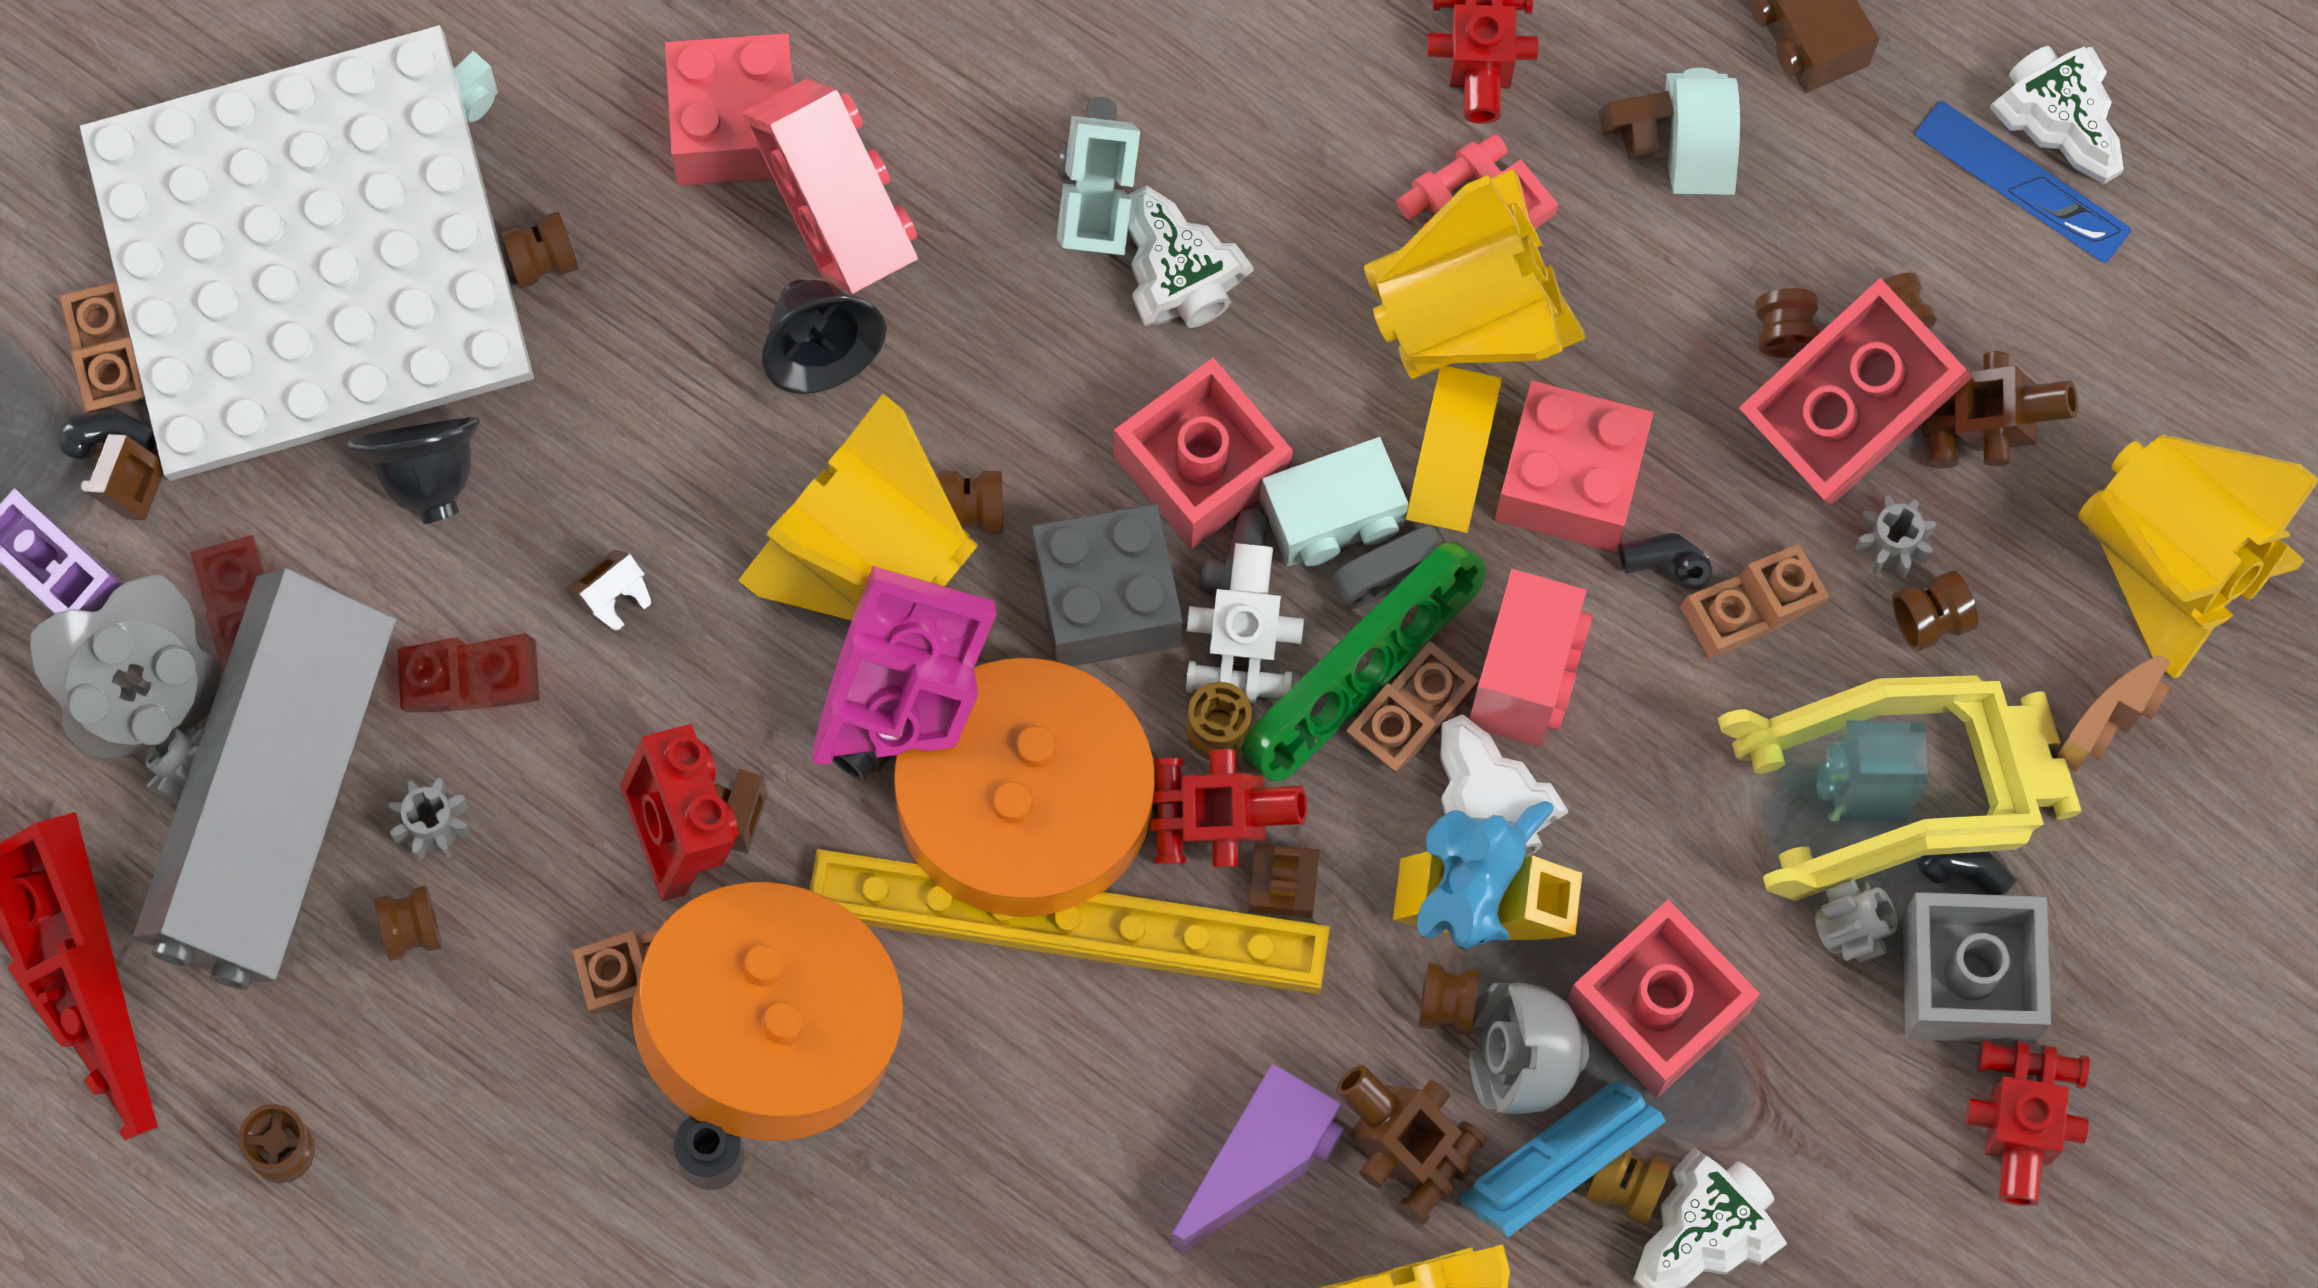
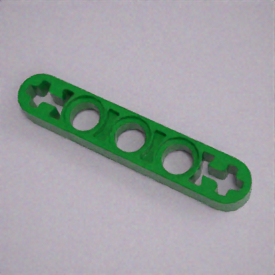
M1455 542L1444 543L1433 550L1253 725L1246 734L1242 744L1244 762L1269 781L1278 782L1294 774L1476 596L1485 580L1486 568L1484 561L1470 550ZM1418 605L1417 613L1412 622L1405 629L1400 630L1404 616L1412 607ZM1373 649L1370 662L1361 672L1355 674L1359 660L1368 650ZM1329 692L1327 702L1317 715L1310 717L1313 705L1319 697Z

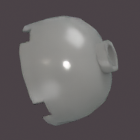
M1493 983L1482 994L1475 1011L1472 1026L1474 1028H1483L1481 1038L1482 1053L1477 1049H1469L1472 1084L1480 1104L1485 1109L1497 1110L1495 1113L1502 1114L1542 1112L1559 1104L1575 1085L1580 1072L1586 1067L1589 1057L1587 1037L1581 1032V1026L1570 1005L1546 987L1528 983Z

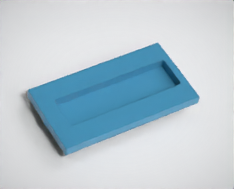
M1621 1081L1609 1083L1481 1176L1471 1188L1457 1198L1463 1208L1508 1238L1661 1126L1666 1120L1658 1109L1645 1102L1639 1091Z

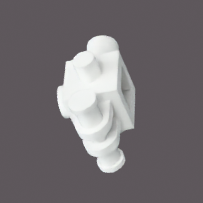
M1235 543L1230 590L1217 589L1215 609L1189 606L1187 631L1212 634L1210 653L1223 656L1221 667L1196 665V661H1189L1186 682L1187 693H1193V690H1198L1208 683L1221 681L1232 683L1242 689L1249 698L1250 704H1256L1257 697L1281 699L1291 689L1292 672L1285 671V674L1259 672L1261 659L1274 660L1276 641L1301 644L1304 619L1279 616L1281 596L1268 595L1273 547ZM1234 656L1250 658L1248 672L1232 670Z

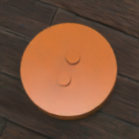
M1014 658L989 662L974 667L978 696L956 747L931 751L910 749L897 755L895 763V802L898 823L905 844L919 867L936 885L961 902L977 909L1007 916L1031 917L1049 915L1077 907L1097 894L1102 893L1116 882L1129 868L1145 840L1149 828V820L1151 819L1154 796L1153 757L1145 732L1129 706L1111 688L1090 674L1070 665L1044 659Z
M748 882L717 888L700 895L678 909L659 929L648 948L635 988L632 1007L633 1032L637 1049L646 1069L661 1091L684 1112L700 1122L707 1121L717 1125L725 1133L733 1136L764 1141H785L819 1134L835 1127L856 1113L878 1088L896 1048L903 1019V1000L897 972L888 953L874 933L849 910L827 897L801 887L771 882Z

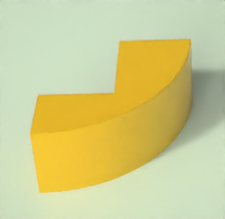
M1450 366L1440 368L1406 520L1468 533L1502 378Z
M1429 852L1400 858L1393 921L1417 927L1418 913L1424 900L1436 889L1444 877V863L1439 858ZM1535 856L1524 857L1521 869L1507 887L1498 908L1497 915L1500 923L1509 933L1507 940H1542L1576 935L1582 873ZM1445 929L1442 933L1449 934V931Z

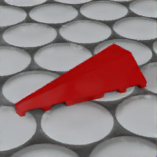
M76 812L36 822L0 842V940L13 959L8 970L61 1047H74L91 1072L84 1082L93 1095L106 1094L124 1122V1126L119 1133L126 1141L158 1128L78 817Z

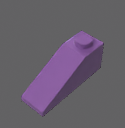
M15 488L0 504V563L55 614L74 608L90 612L98 611L103 608L112 592L125 583Z
M1272 1064L1174 1229L1171 1247L1181 1253L1187 1251L1303 1176L1315 1157L1326 1162L1344 1131V1127L1335 1123L1339 1115L1341 1103Z

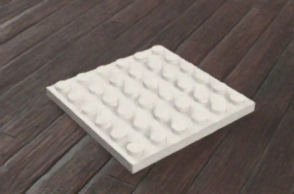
M440 25L80 126L163 473L170 481L534 379L445 33Z

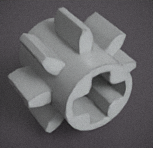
M1888 495L1883 499L1879 516L1872 511L1864 510L1858 525L1868 533L1859 538L1855 551L1860 553L1868 552L1870 559L1874 562L1872 567L1873 573L1877 574L1882 568L1888 570L1896 569L1901 578H1906L1911 568V558L1921 563H1927L1933 549L1922 540H1926L1932 535L1936 523L1935 521H1923L1921 514L1917 511L1919 501L1914 500L1909 505L1894 504V500ZM1893 531L1903 535L1898 543L1888 538Z
M191 726L185 734L174 728L164 742L153 745L146 757L145 766L156 774L147 785V788L170 805L175 803L178 806L204 731L203 728L198 731Z
M437 778L432 788H418L417 784L412 780L407 782L410 793L403 802H390L388 806L392 815L396 819L403 821L402 824L395 826L390 831L396 845L404 844L412 839V853L416 861L419 862L423 860L427 852L440 851L445 858H450L451 850L449 846L453 843L456 836L463 838L470 835L467 824L455 818L469 808L464 796L456 795L447 800V788L442 778ZM432 811L439 823L427 829L420 816Z
M1854 879L1827 888L1826 893L1830 903L1822 905L1817 910L1815 917L1817 932L1827 950L1833 954L1842 952L1844 960L1856 958L1859 963L1887 953L1883 939L1895 933L1897 929V915L1893 903L1886 892L1878 887L1870 889L1867 881L1857 884Z

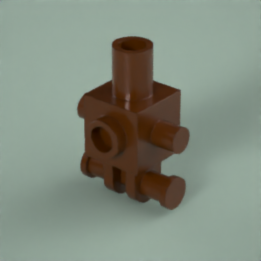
M2002 351L1985 353L1983 355V370L1970 371L1969 374L1972 378L1932 414V418L1926 419L1923 422V435L1930 438V454L1927 456V465L1942 469L1957 466L1959 464V456L1955 454V438H1962L1977 451L1984 450L1985 465L2004 466L2009 464V447L2037 444L2038 422L2070 419L2077 416L2078 396L2074 383L2068 380L2036 384L2017 366H2009L2008 353Z
M1358 1065L1348 1071L1337 1085L1336 1093L1361 1118L1348 1134L1369 1157L1368 1161L1359 1171L1360 1176L1371 1186L1378 1189L1381 1188L1388 1177L1418 1183L1407 1198H1402L1398 1207L1410 1219L1424 1225L1429 1219V1212L1438 1200L1448 1201L1455 1192L1453 1185L1450 1183L1453 1177L1463 1180L1471 1171L1468 1161L1478 1148H1483L1487 1143L1486 1136L1478 1128L1466 1121H1461L1456 1127L1440 1111L1449 1099L1450 1094L1442 1085L1433 1080H1429L1422 1090L1390 1085L1385 1086L1365 1065Z

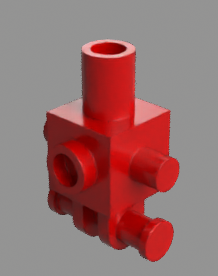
M1432 0L1433 11H1440V8H1453L1454 11L1450 33H1428L1427 57L1450 58V87H1464V118L1467 121L1487 124L1499 120L1501 117V88L1510 89L1516 60L1537 61L1538 36L1516 35V10L1524 11V14H1532L1533 0Z
M1211 750L1210 775L1182 776V790L1181 767L1184 766V758L1153 759L1156 791H1154L1152 803L1153 805H1158V819L1149 820V831L1157 832L1155 865L1187 864L1186 856H1183L1184 837V841L1212 844L1213 868L1239 867L1238 843L1266 841V826L1303 825L1306 821L1307 798L1304 788L1302 786L1264 787V777L1247 773H1236V750ZM1180 804H1183L1182 818H1180Z
M1986 1039L1981 1040L1977 1055V1071L1985 1073L1987 1070L2009 1074L2008 1077L2004 1076L1991 1091L1990 1101L1969 1098L1965 1123L1986 1127L1987 1136L1984 1155L2003 1158L1998 1196L2000 1201L2017 1206L2038 1205L2042 1165H2050L2063 1152L2064 1141L2082 1144L2086 1142L2089 1119L2087 1117L2067 1114L2070 1087L2055 1085L2054 1083L2055 1081L2075 1084L2076 1088L2084 1089L2089 1075V1056L2080 1055L2079 1058L2057 1055V1048L2043 1045L2040 1053L2029 1052V1043L2017 1040L2013 1047L1991 1044V1041ZM2027 1075L2036 1076V1081L2027 1080Z

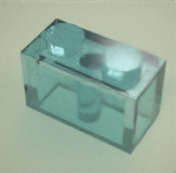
M1847 720L1837 741L1829 742L1827 761H1820L1818 765L1819 800H1828L1829 821H1907L1928 786L1926 722Z

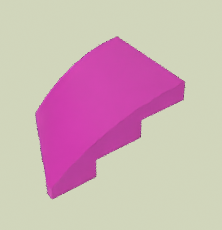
M873 566L837 662L812 750V762L820 765L832 764L834 756L872 751L878 758L899 755L905 750L910 749L931 751L956 747L978 696L974 666L997 615L995 601Z

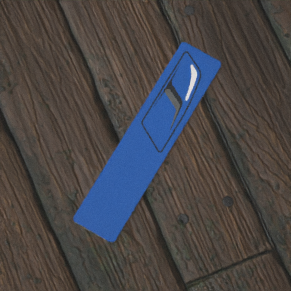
M1944 101L1938 102L1915 132L1916 137L2102 263H2107L2131 232V228Z

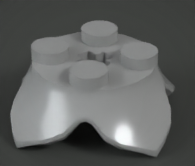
M162 574L148 575L127 581L112 592L103 608L98 611L90 612L74 608L58 612L40 623L31 632L30 649L35 673L42 686L58 701L62 708L61 724L66 736L82 752L90 756L99 758L128 757L143 751L150 745L164 742L174 728H177L182 733L187 731L189 727H194L200 723L211 711L221 682L220 668L213 656L200 649L197 644L195 619L188 601L176 586ZM129 664L139 665L143 681L138 685L133 684V687H121L118 678L114 676L116 671L119 669L127 673Z

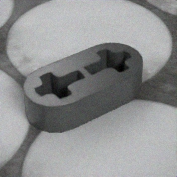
M1425 526L1347 563L1333 575L1331 580L1346 608H1359L1388 595L1433 550L1446 542L1437 526Z

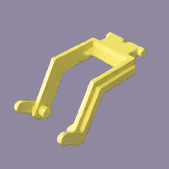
M1977 675L1881 678L1771 719H1767L1747 709L1734 710L1721 715L1718 718L1721 732L1737 739L1732 743L1735 757L1742 761H1751L1754 772L1756 774H1763L1785 766L1783 750L1878 715L1953 713L1965 723L1990 805L1986 816L1923 819L1814 859L1810 847H1797L1787 850L1779 855L1782 869L1763 876L1766 891L1797 901L1823 892L1827 888L1848 880H1856L1924 855L2016 850L2028 843L2033 830L2044 825L2039 807L2053 806L2058 820L2079 815L2082 810L2066 759H2052L2050 753L2051 750L2060 747L2061 742L2045 692L2039 691L2023 696L2020 699L2022 706H2007L2000 681H1982Z

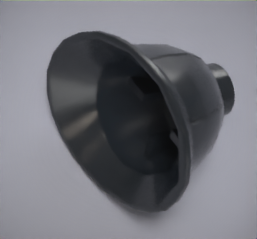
M795 280L789 283L782 290L772 312L769 334L763 346L762 364L766 376L774 386L786 392L796 394L818 393L849 381L861 373L881 351L887 331L884 316L875 305L862 298L847 295L831 283L821 280Z
M465 417L385 430L355 437L348 441L347 446L358 456L371 462L378 480L389 497L401 508L419 512L422 523L428 524L459 512L455 499L464 489L470 473V439L475 434L480 420L477 417Z

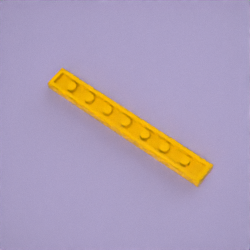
M817 849L810 884V891L827 897L843 906L866 926L1320 994L1330 926L1105 892L1097 894L1077 907L1049 915L1031 917L1007 916L980 910L961 902L936 885L918 864Z

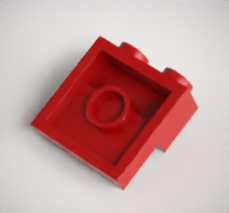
M692 724L643 736L620 783L621 792L661 902L685 896L698 872L722 866L738 836L734 812L729 803L724 802L718 796L713 782L716 778V768L709 747L697 738Z

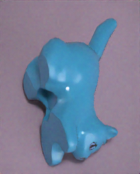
M1543 801L1528 807L1514 823L1506 821L1503 816L1492 815L1488 818H1471L1459 810L1450 811L1435 822L1426 837L1427 852L1444 863L1445 871L1441 883L1424 900L1418 913L1417 930L1423 938L1433 939L1447 929L1454 945L1463 950L1485 944L1491 940L1506 941L1509 938L1508 931L1501 925L1497 915L1499 904L1512 879L1521 869L1527 850L1526 843L1553 812L1552 803Z

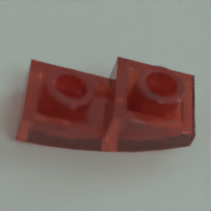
M253 535L190 552L207 609L205 614L222 673H224L256 577L265 574Z
M527 633L466 644L459 638L454 637L397 648L400 709L404 712L460 711L501 707L540 700L536 640Z

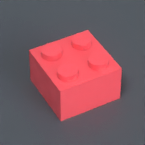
M789 34L665 42L671 153L677 186L773 179L741 112L794 85Z
M1214 357L1114 429L1113 458L1152 504L1158 503L1160 514L1191 550L1237 517L1239 512L1248 509L1260 499L1262 478L1291 468L1292 448Z
M1531 380L1494 521L1616 552L1625 527L1654 412Z
M1511 569L1469 720L1485 732L1537 747L1542 746L1548 727L1560 731L1577 675L1574 672L1577 670L1593 614L1581 611L1586 589Z
M1668 899L1573 985L1567 1003L1574 1014L1657 1099L1750 1014L1760 993Z

